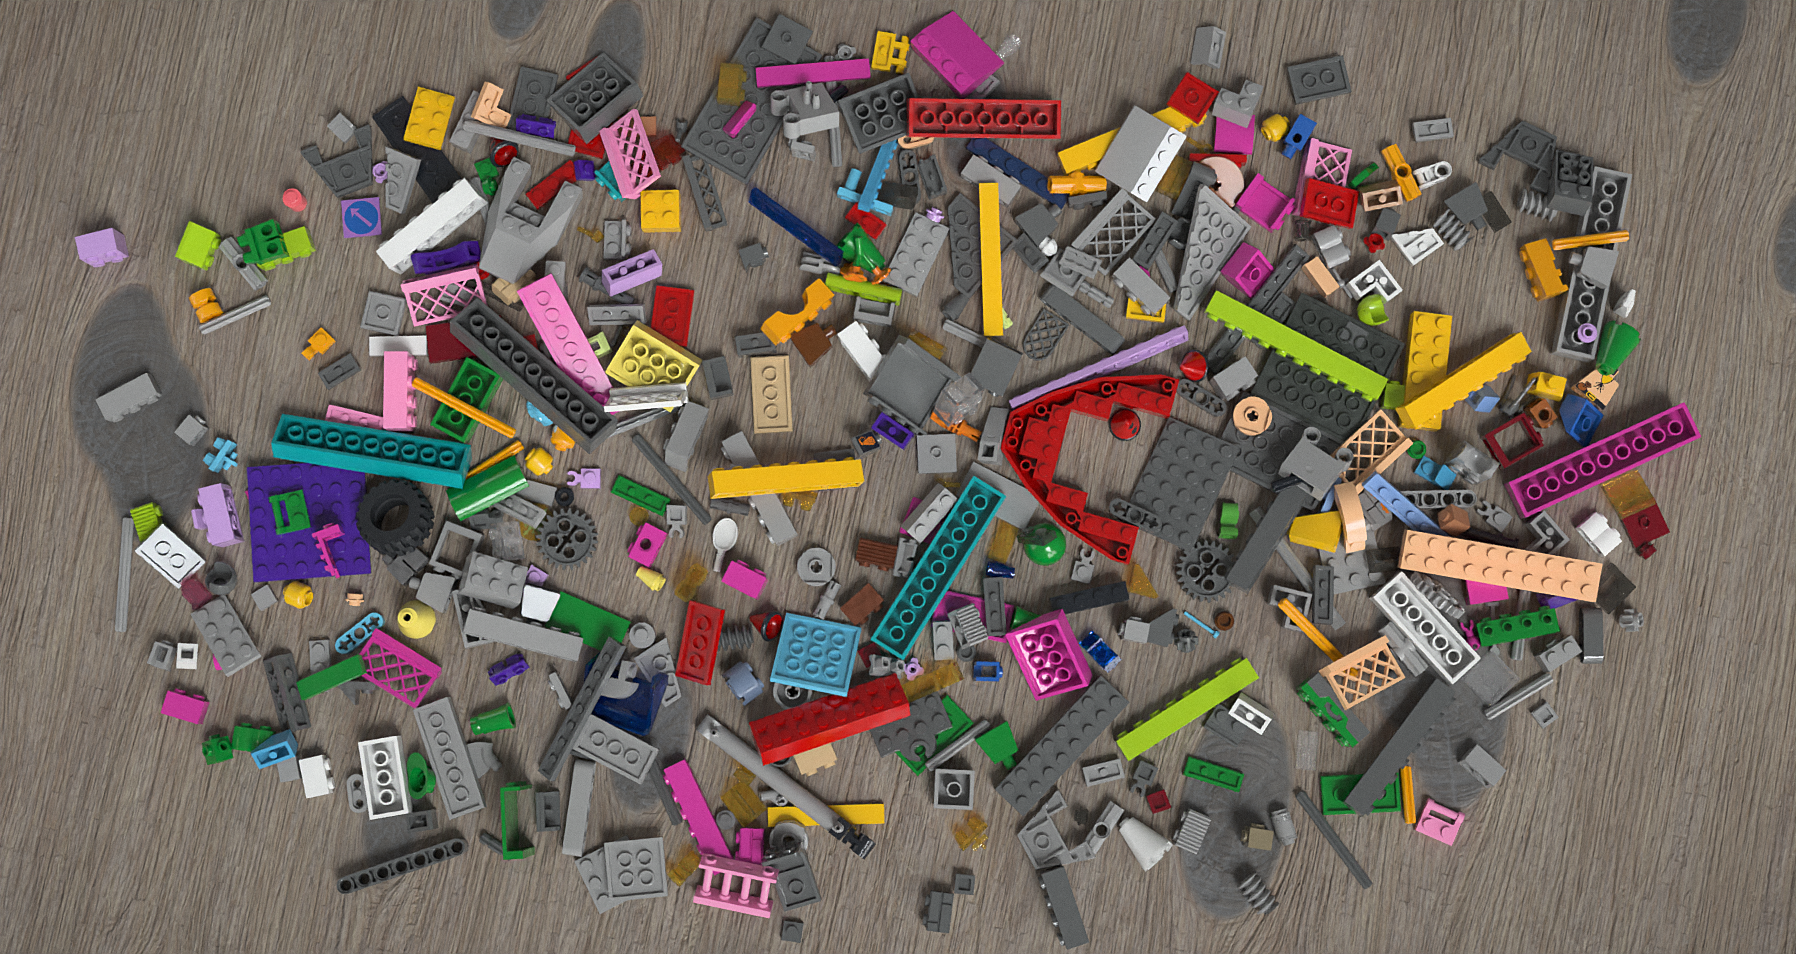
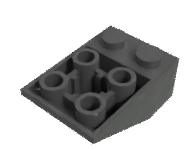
M1561 150L1555 151L1547 192L1548 209L1581 216L1586 214L1592 204L1594 157Z

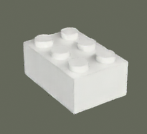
M855 321L837 334L838 340L870 382L886 355H881L877 342L874 339L870 340L868 338L869 334L862 323L859 325Z

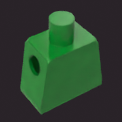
M1007 721L975 739L976 743L994 764L1002 761L1007 770L1017 765L1012 754L1019 750Z

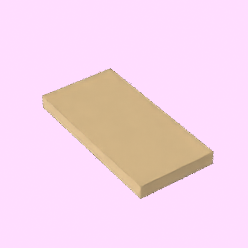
M789 355L751 357L754 433L793 432Z

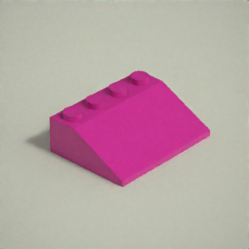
M954 11L923 29L910 41L912 50L960 99L968 97L1004 64Z
M1063 609L1046 613L1005 634L1036 701L1089 685L1093 674Z

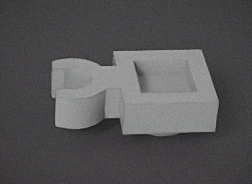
M1482 501L1481 504L1486 507V510L1483 512L1480 509H1476L1475 512L1480 516L1485 515L1487 519L1484 522L1499 533H1502L1512 519V516L1498 506L1491 509L1489 502Z
M667 505V524H672V528L669 531L670 538L674 537L675 530L679 531L680 538L684 537L685 531L682 525L687 524V505Z
M1082 549L1080 551V558L1082 560L1081 562L1075 561L1071 580L1090 584L1094 565L1089 564V562L1094 558L1095 552L1092 551L1090 557H1085V549Z

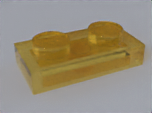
M1001 522L987 558L1006 564L1019 528Z

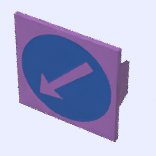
M379 197L341 201L344 238L382 235Z

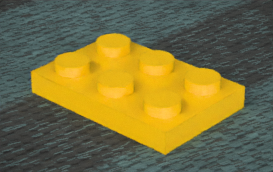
M418 87L405 131L404 141L441 150L455 97Z

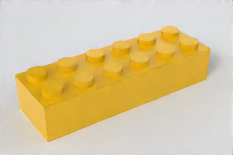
M1417 311L1410 314L1402 383L1405 386L1404 403L1446 376L1452 325L1451 315ZM1442 411L1439 412L1440 415L1438 417L1426 420L1424 422L1425 425L1416 430L1432 432L1440 430ZM1399 417L1398 427L1405 428Z

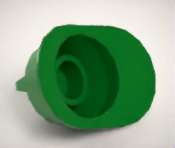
M412 753L407 761L408 789L413 799H420L425 794L434 791L436 775L426 765V761L420 753Z

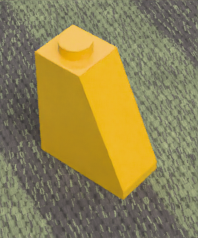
M1333 511L1295 517L1287 530L1290 542L1335 553L1343 529L1340 512Z

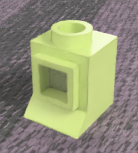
M603 331L588 339L597 358L613 352Z

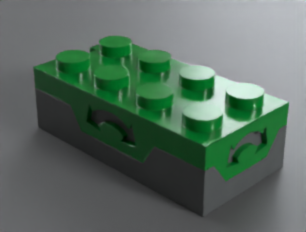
M1319 672L1312 673L1296 687L1298 691L1296 693L1303 702H1308L1311 706L1309 710L1316 717H1321L1323 720L1322 725L1329 732L1332 731L1336 735L1335 740L1340 746H1350L1353 748L1370 733L1350 708L1344 710L1333 688Z

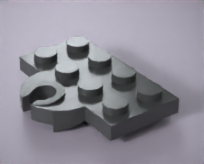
M938 691L909 703L910 716L870 729L881 758L900 751L908 760L921 762V758L916 755V748L919 746L925 747L927 758L932 756L937 746L935 735L953 727Z

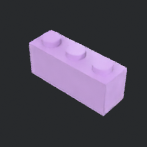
M653 249L603 269L602 283L611 297L662 276V263Z

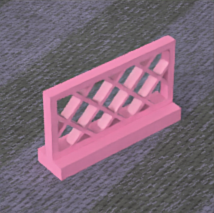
M632 109L611 127H604L599 132L622 198L637 199L641 196L640 192L661 177L638 110ZM632 117L634 118L633 128L629 127ZM623 127L620 137L617 129ZM628 130L632 131L630 141L626 140ZM637 133L640 135L639 145L635 144ZM625 143L629 144V145H628V149H627V153L625 152V149H624V144H625ZM634 146L638 147L636 157H632ZM643 150L646 152L645 161L641 160ZM630 160H634L633 169H631ZM640 163L644 164L642 174L637 173ZM651 167L653 175L647 177L648 169ZM636 176L641 177L638 186L635 181Z
M1314 138L1306 141L1295 193L1296 200L1293 204L1295 207L1291 215H1300L1305 180L1307 178H1314L1320 181L1325 176H1328L1332 184L1338 185L1340 183L1341 187H1345L1352 154L1351 149L1319 142L1318 139ZM1319 147L1325 148L1329 154L1323 160L1318 154ZM1338 152L1346 153L1345 161L1341 164L1335 157V154ZM1330 157L1337 166L1331 171L1324 164V161ZM1319 164L1326 173L1320 178L1314 172L1315 167ZM1336 169H1339L1342 174V178L1338 182L1331 175Z
M478 264L403 280L401 283L414 327L454 318L461 312L451 308L455 300L466 305L465 309L475 295L488 306L479 275ZM475 278L477 287L474 291L464 286L467 280ZM454 283L460 287L456 295L446 290L449 284ZM435 287L442 291L438 299L427 294L430 288ZM462 288L472 294L468 302L458 297ZM418 292L423 295L419 304L411 300L410 293ZM443 293L454 298L449 306L439 301ZM425 297L435 302L431 311L421 305ZM437 304L447 309L444 315L439 316L432 312ZM418 308L428 313L426 319L417 320L416 311Z

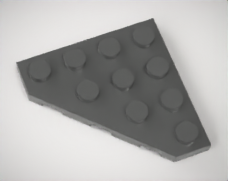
M959 193L948 206L954 287L970 300L982 286L980 209ZM1000 226V254L1002 262L1018 243V240Z

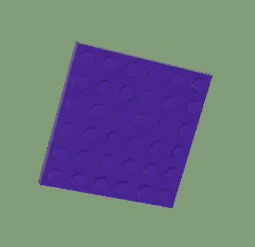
M310 463L247 467L254 583L336 577L325 570L324 566L328 564L321 559L320 555H323V551L317 549L316 544H319V541L312 536L313 533L323 530V526L330 523L339 524L343 527L345 535L327 541L339 575L372 574L370 545L359 534L360 531L356 526L358 521L355 519L356 512H359L357 507L360 502H363L364 499L362 497L367 494L366 473ZM303 490L312 528L276 535L275 529H277L272 504L269 503L268 497ZM280 501L284 526L287 527L290 526L286 504L285 501Z

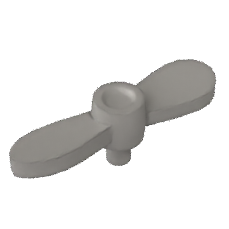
M1331 268L1330 273L1340 286L1339 288H1343L1349 298L1352 299V294L1345 286L1349 279H1341L1336 270Z

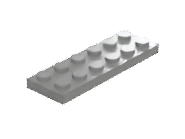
M446 697L413 709L432 769L436 775V781L449 820L487 807L451 698Z

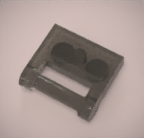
M1610 563L1607 566V570L1600 576L1598 589L1612 575L1616 579L1600 595L1597 594L1595 602L1607 614H1610L1636 588L1613 563Z

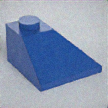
M1567 394L1559 410L1566 432L1584 448L1589 445L1604 415L1587 399Z

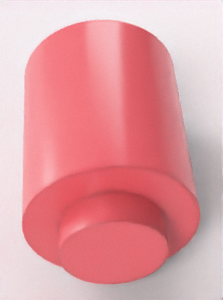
M293 188L284 192L283 202L287 207L295 212L305 209L307 199L302 193Z

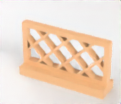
M1379 409L1330 456L1334 458L1340 448H1347L1349 443H1357L1356 454H1353V457H1356V468H1349L1348 470H1355L1353 483L1359 494L1364 489L1362 483L1375 470L1381 474L1413 442L1406 438L1388 416ZM1379 416L1385 421L1384 429L1375 428V420ZM1371 430L1370 442L1361 441L1362 431ZM1374 430L1384 431V442H1374ZM1388 431H1394L1399 437L1394 443H1387ZM1360 443L1370 444V455H1360ZM1374 444H1383V453L1380 456L1373 455ZM1360 457H1369V466L1366 469L1359 468ZM1346 471L1342 472L1339 476L1343 483L1349 482L1345 478Z
M1386 635L1319 670L1322 677L1326 676L1344 710L1405 678L1386 644L1389 642ZM1382 650L1386 656V662L1378 660L1379 652ZM1365 659L1373 662L1371 670L1363 667ZM1377 664L1385 667L1384 674L1375 672ZM1350 667L1358 669L1357 678L1349 675ZM1389 669L1394 670L1398 678L1388 677ZM1362 671L1370 674L1369 682L1361 680ZM1339 675L1344 677L1343 684H1337L1333 676ZM1375 676L1382 679L1381 687L1373 684ZM1348 679L1356 682L1355 690L1347 688ZM1360 684L1368 687L1366 695L1359 692ZM1345 692L1353 694V700L1350 704L1345 698Z

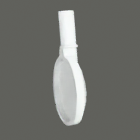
M722 519L714 528L713 544L718 549L713 571H721L725 552L730 550L736 543L738 527L732 519Z

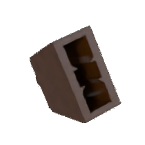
M815 323L799 332L791 334L790 339L811 368L832 349L833 346L829 339L838 333L832 324L822 330L818 323Z

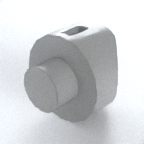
M637 623L631 628L629 639L635 647L645 649L654 643L656 631L650 624Z

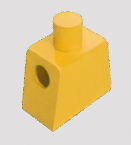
M1535 372L1528 375L1526 386L1533 378L1537 380L1536 384L1534 385L1533 383L1527 391L1528 394L1557 402L1561 401L1567 381L1566 378L1545 372Z

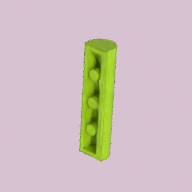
M829 272L825 285L831 291L887 304L894 302L896 306L900 305L903 289L882 284L872 285L869 281H848L842 275Z

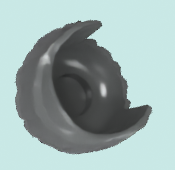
M1180 217L1177 220L1179 221L1168 238V242L1177 249L1185 250L1191 221Z
M215 562L214 569L210 570L205 578L206 588L217 595L229 594L235 589L238 581L236 572L224 562Z

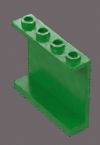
M515 781L505 783L506 787L500 788L503 860L524 859L535 855V847H519L517 791L531 789L532 784L527 785V781Z

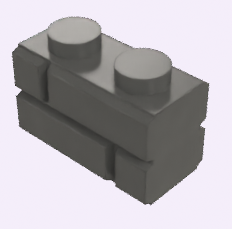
M931 890L930 894H926L925 906L929 907L928 914L923 916L922 925L926 926L927 931L949 933L954 893Z

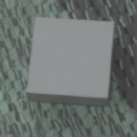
M268 584L251 594L260 611L278 602L277 597Z
M1544 702L1530 712L1541 729H1544L1559 718L1548 702Z

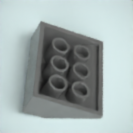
M603 52L546 101L573 132L587 144L600 133L601 129L608 127L641 99L643 94L638 84Z
M910 73L837 101L859 154L906 136L907 99L919 98Z

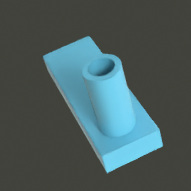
M851 168L845 187H839L838 198L859 204L862 194L856 193L855 190L862 173L861 171ZM874 199L873 202L875 204L871 210L891 216L893 206Z

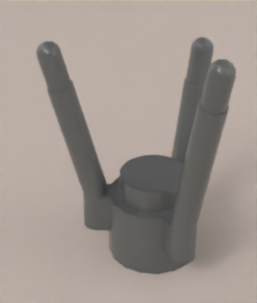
M1513 375L1504 397L1499 403L1502 406L1499 410L1509 418L1516 417L1523 408L1536 398L1535 395H1532L1519 406V401L1531 388L1536 378H1533L1515 400L1511 398L1507 400L1516 379V375Z

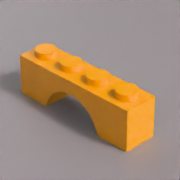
M819 278L807 287L802 294L804 302L803 311L794 315L777 311L763 323L761 330L775 345L780 342L785 343L790 339L792 332H799L805 326L804 323L807 320H814L819 315L818 312L821 309L826 310L830 307L834 294Z

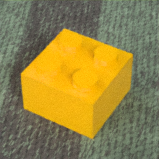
M679 190L641 191V229L644 233L681 232V194Z

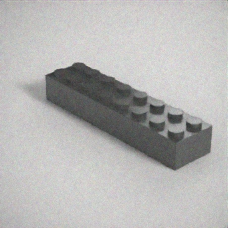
M1099 676L995 787V790L1024 817L1130 702L1102 676Z

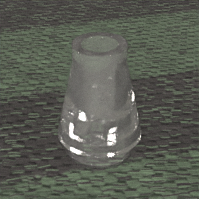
M1011 33L1009 36H1006L995 54L1003 61L1019 50L1023 43Z

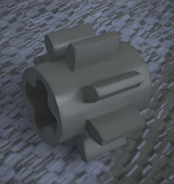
M1182 629L1177 632V637H1174V645L1177 646V650L1184 653L1192 652L1195 650V645L1199 644L1198 636H1195V631L1192 632L1190 629Z

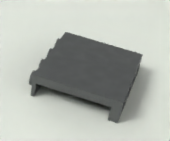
M899 335L863 392V395L869 398L867 401L876 407L878 405L881 406V411L886 415L895 416L894 420L903 426L905 424L908 425V430L915 435H918V433L927 435L922 430L951 381L958 383L961 376L909 338Z

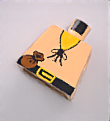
M1595 368L1570 389L1579 397L1587 399L1599 411H1603L1619 386L1613 379L1619 371L1617 369L1612 375L1605 376L1600 374Z

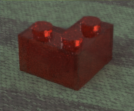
M671 133L649 143L660 173L669 165H676L682 159L680 156L685 151L679 142L675 141ZM643 150L641 160L645 161L646 152ZM639 164L637 173L642 174L644 164ZM651 167L648 169L647 177L653 175Z

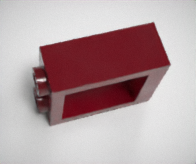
M1525 413L1518 415L1480 437L1492 458L1500 463L1498 466L1500 470L1505 469L1544 446L1541 434L1535 431L1532 426V419ZM1519 422L1533 446L1508 460L1494 435Z

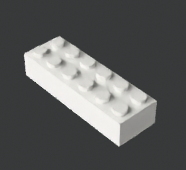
M465 178L463 180L460 179L453 184L451 190L443 192L434 204L427 205L423 209L424 212L410 219L409 224L405 228L398 229L394 233V237L389 241L386 240L381 243L376 252L389 269L401 275L413 265L410 257L412 254L428 253L484 207L488 201L474 184Z
M1402 571L1396 573L1369 598L1389 621L1394 623L1401 634L1413 643L1419 654L1448 685L1454 684L1481 659L1429 600L1416 589L1415 585Z

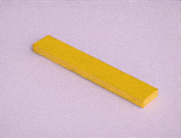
M884 804L827 805L851 824L885 823ZM796 806L768 807V827H775L777 822L784 820H794L805 826L819 825Z

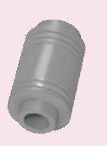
M1286 808L1271 812L1272 823L1279 843L1283 842L1284 846L1295 843L1294 839L1298 837L1290 812H1287Z

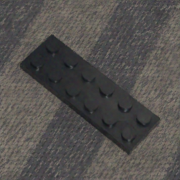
M401 96L372 116V118L394 149L421 160L415 180L432 204H434L443 192L451 190L453 184L460 180L461 177L442 150L404 141L412 107L405 97Z

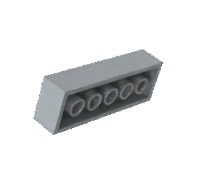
M742 431L722 441L723 447H721V450L727 460L731 459V469L736 466H743V469H746L753 465H760ZM776 493L751 495L748 498L754 510L758 509L760 513L757 517L763 527L767 526L769 531L766 534L772 544L776 543L777 546H780L798 536Z

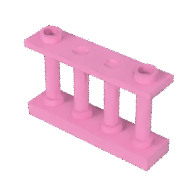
M702 854L699 868L705 869L703 886L697 885L694 903L770 918L773 900H768L770 883L776 884L779 869L718 857L713 854ZM713 871L724 873L722 890L710 887ZM732 875L744 877L741 894L729 891ZM751 879L763 881L760 898L749 896Z

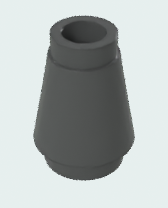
M960 293L959 296L943 306L942 314L951 321L958 319L969 299Z

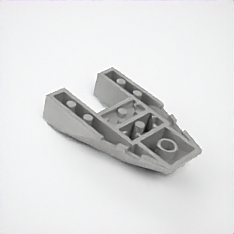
M513 157L505 171L488 211L479 269L511 284H515L538 260H541L552 247L558 244L583 198L582 188L565 181L546 216H542L517 204L516 202L531 177L532 171L530 164Z

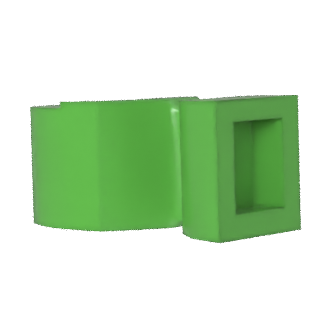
M1222 502L1219 521L1221 526L1218 531V538L1234 540L1237 538L1238 528H1235L1239 518L1238 503Z

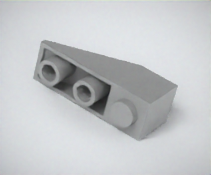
M990 408L980 440L978 460L983 464L1002 466L1003 452L1000 448L1007 427L1010 409Z

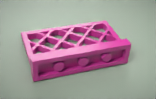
M377 628L373 631L372 637L359 654L362 655L363 660H369L370 669L366 670L367 673L361 676L414 709L417 708L435 680L442 674L441 667ZM373 643L380 647V654H369V648ZM394 655L397 657L398 663L386 666L384 656ZM382 657L384 666L372 668L371 659ZM401 666H412L414 673L402 675ZM399 667L400 676L389 678L387 669ZM385 670L387 679L378 681L374 678L373 672ZM427 675L431 679L427 684L419 686L417 676ZM415 677L417 686L405 689L403 679ZM401 680L403 689L396 691L391 689L390 682ZM418 690L419 696L415 702L407 699L406 692Z

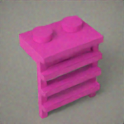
M330 523L323 526V530L313 533L312 536L319 541L316 547L323 551V555H320V557L328 564L324 566L325 570L330 572L332 576L339 578L340 575L327 541L345 535L343 527L339 524Z

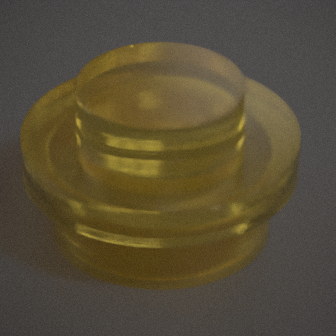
M635 507L631 510L629 518L634 525L641 526L648 521L649 514L645 508Z

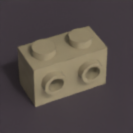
M1251 823V826H1245V830L1241 831L1240 841H1243V845L1246 847L1271 851L1274 831L1265 829V825Z

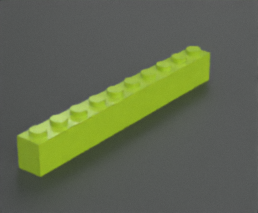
M1217 290L1204 312L1208 314L1207 318L1214 322L1219 320L1225 323L1224 327L1232 331L1235 329L1241 331L1243 337L1249 340L1252 338L1258 340V344L1268 349L1270 346L1276 349V354L1282 357L1287 355L1293 358L1292 362L1299 366L1304 364L1310 367L1309 370L1317 375L1322 373L1328 376V381L1334 384L1339 382L1345 385L1344 389L1349 392H1359L1362 394L1361 398L1369 402L1378 400L1388 381L1387 378Z

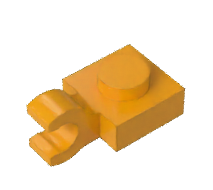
M320 328L308 340L312 345L307 347L301 354L310 361L318 351L323 355L336 341L324 329Z

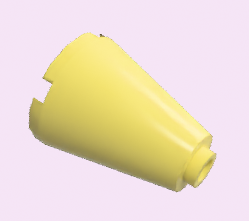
M420 600L407 602L401 607L397 615V624L400 631L405 636L414 639L425 637L431 633L436 622L435 612L432 607Z

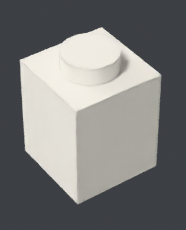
M178 643L176 668H197L198 644Z

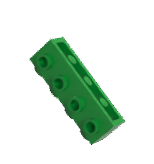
M1550 606L1539 607L1537 612L1531 613L1530 610L1518 612L1519 615L1511 617L1510 613L1500 615V619L1492 620L1491 617L1480 619V623L1476 625L1481 648L1560 632L1555 608L1550 609Z

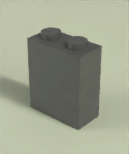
M988 337L968 380L976 388L981 389L983 387L988 389V393L995 397L1003 396L1023 352Z

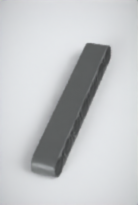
M455 838L344 876L337 881V890L341 894H349L463 855L468 850V842L464 838ZM457 841L462 844L461 852H457L454 849V844ZM437 848L443 849L444 856L442 858L436 856ZM419 854H422L425 857V863L423 865L419 864L417 861V857ZM401 860L407 864L405 871L399 869V862ZM382 867L388 869V876L386 878L380 874ZM364 873L368 874L370 877V881L368 884L362 881V875ZM345 880L351 882L350 890L344 888L343 883Z

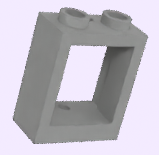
M446 521L429 564L434 566L433 570L444 573L445 570L452 572L451 577L461 580L463 570L460 571L438 562L449 532L453 531L474 540L469 555L473 551L479 553L485 536Z

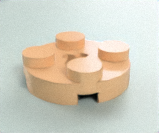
M1258 397L1243 399L1235 406L1233 411L1234 426L1241 433L1249 436L1261 434L1269 427L1272 420V412L1263 399ZM1254 411L1257 419L1250 421L1247 413L1250 414Z

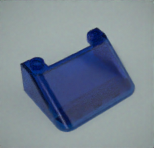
M600 652L585 665L584 682ZM614 669L611 677L618 678L619 671ZM656 673L652 677L651 682L634 677L632 682L639 683L631 696L618 699L600 695L591 714L614 726L642 736L648 735L652 730L666 691L669 675Z

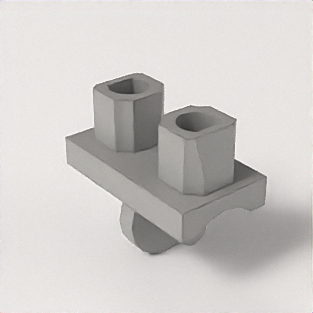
M878 655L869 656L871 661L869 675L884 677L896 673L898 679H901V673L905 671L904 660Z

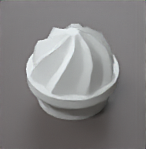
M1046 237L1038 248L1044 255L1052 256L1056 254L1058 246L1054 239L1051 240L1049 237Z

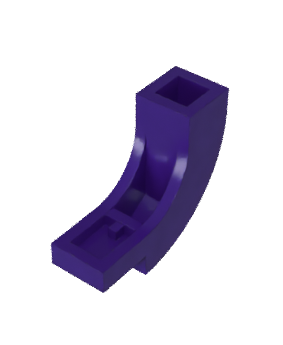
M465 241L449 249L437 252L414 253L410 257L415 274L425 273V275L474 264L480 261L481 251L478 241Z

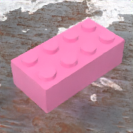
M384 351L383 428L390 432H414V427H417V417L414 416V408H417V397H414V391L417 389L412 387V382L415 379V371L418 369V361L408 351Z

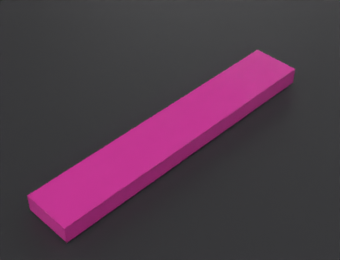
M869 58L756 68L757 88L806 84L807 81L823 83L871 78Z

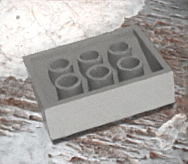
M1134 105L1095 169V172L1147 202L1187 136Z

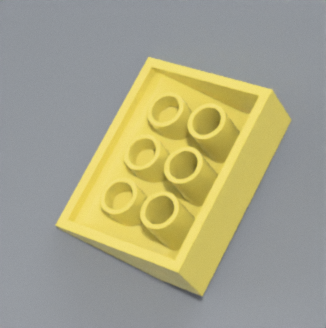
M637 320L605 373L628 387L686 382L688 385L703 360ZM662 407V408L666 409L667 411H669V412L671 413V411L673 410L674 407Z

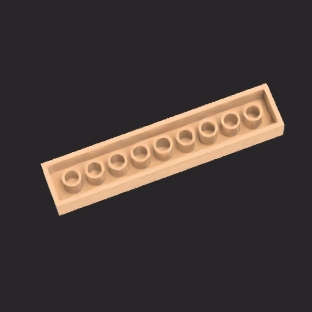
M1404 529L1398 567L1402 569L1596 602L1603 565L1592 561Z

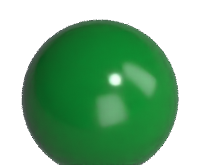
M1039 523L1027 531L1024 537L1023 548L1026 556L1033 563L1040 566H1049L1057 563L1063 557L1066 551V538L1057 526L1050 523Z

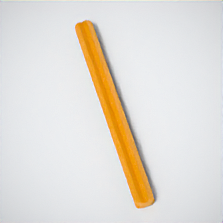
M418 377L413 380L412 387L509 438H513L515 435V428Z
M1287 598L1280 600L1278 606L1333 662L1344 657ZM1350 667L1349 675L1357 677L1358 670Z

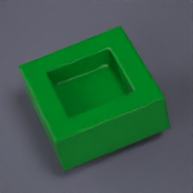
M490 158L474 164L481 182L486 180L487 177L495 178L500 176L497 167L491 164Z

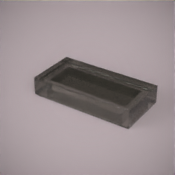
M1492 191L1482 196L1488 210L1483 216L1494 233L1512 223Z

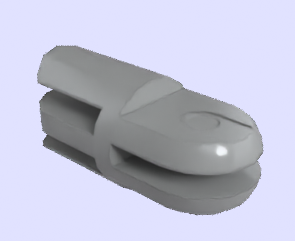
M804 251L799 270L817 274H828V272L839 274L842 264L840 261L826 258L824 255Z

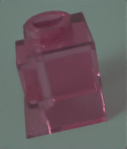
M188 579L181 585L182 596L192 604V610L194 611L200 609L213 597L198 579Z

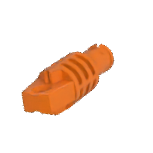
M936 407L931 414V420L958 436L962 434L977 442L982 431L968 425L965 419L949 411Z

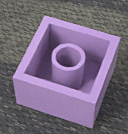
M113 228L75 237L79 259L93 267L104 266L106 262L110 261L113 263L121 262L123 258L129 257L124 235Z

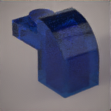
M1093 630L1079 643L1093 661L1107 673L1114 669L1122 660Z

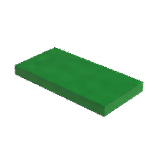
M560 591V598L545 627L559 628L561 633L565 634L569 632L578 633L580 638H583L582 643L599 651L604 647L608 637H614L620 643L623 642L631 624L630 621Z
M948 695L942 699V702L953 727L935 735L937 746L932 756L927 758L924 746L916 748V755L921 758V762L910 761L900 751L895 752L917 776L926 769L925 763L956 741L973 724L972 720Z
M1398 772L1395 773L1398 775L1396 780L1391 785L1388 783L1384 788L1386 790L1384 796L1380 800L1376 799L1372 804L1375 808L1371 813L1401 812ZM1363 774L1320 776L1322 815L1356 814L1342 802Z

